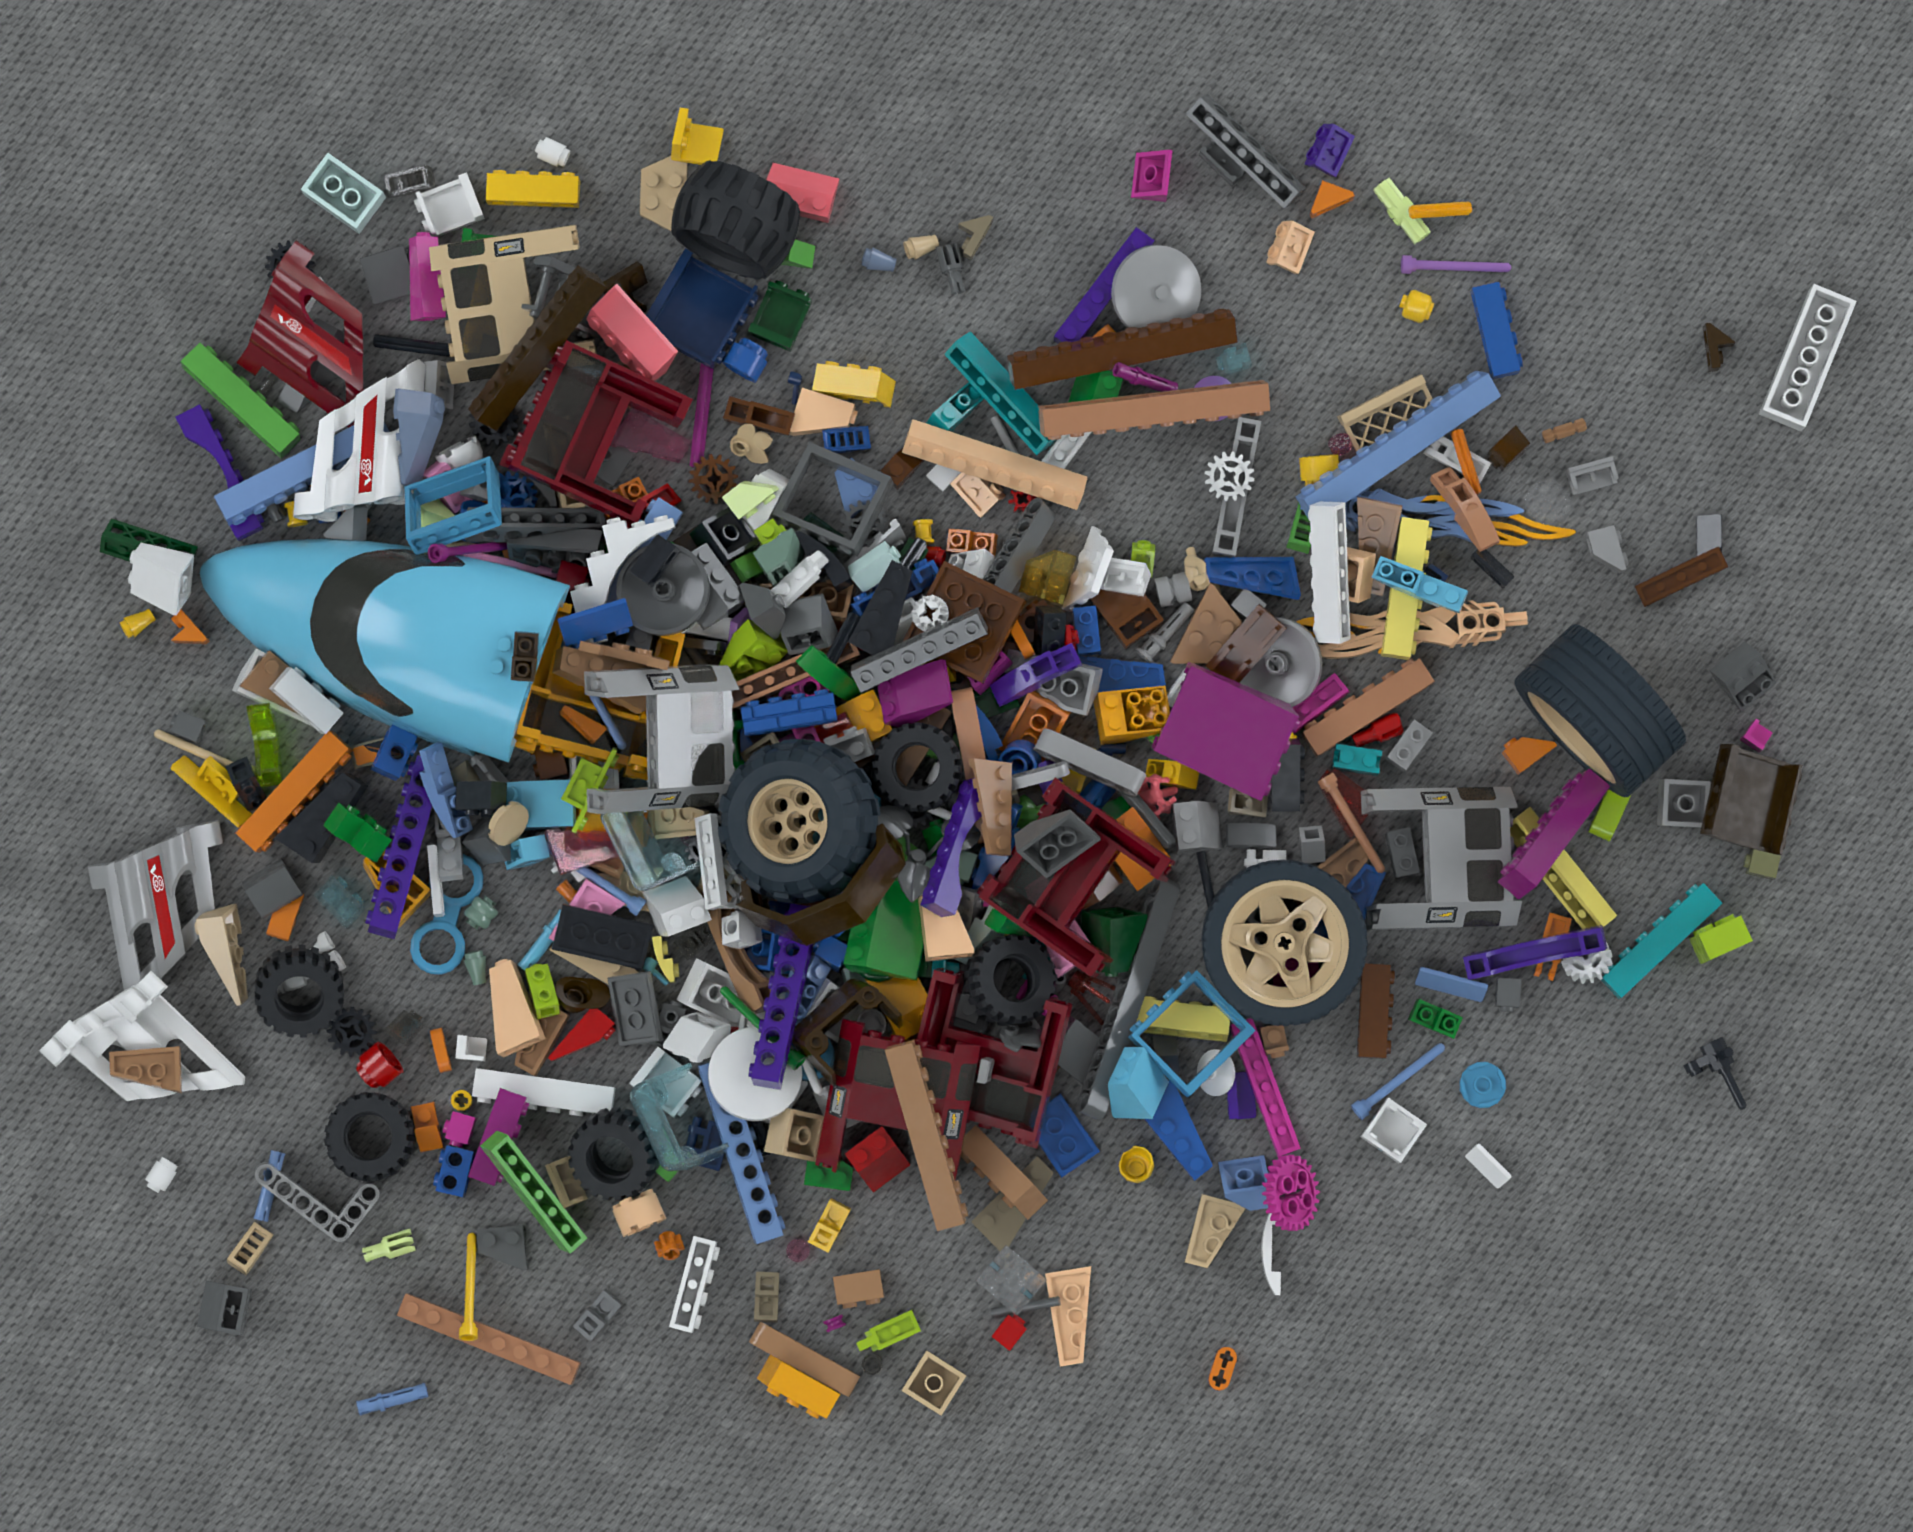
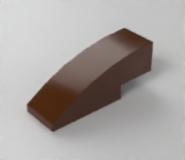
M729 396L723 419L726 422L740 426L753 424L757 430L789 436L795 413Z

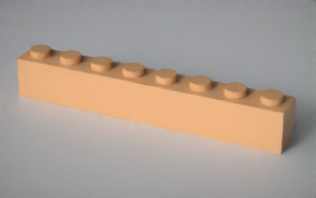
M912 419L902 453L1075 510L1079 507L1087 481V476Z

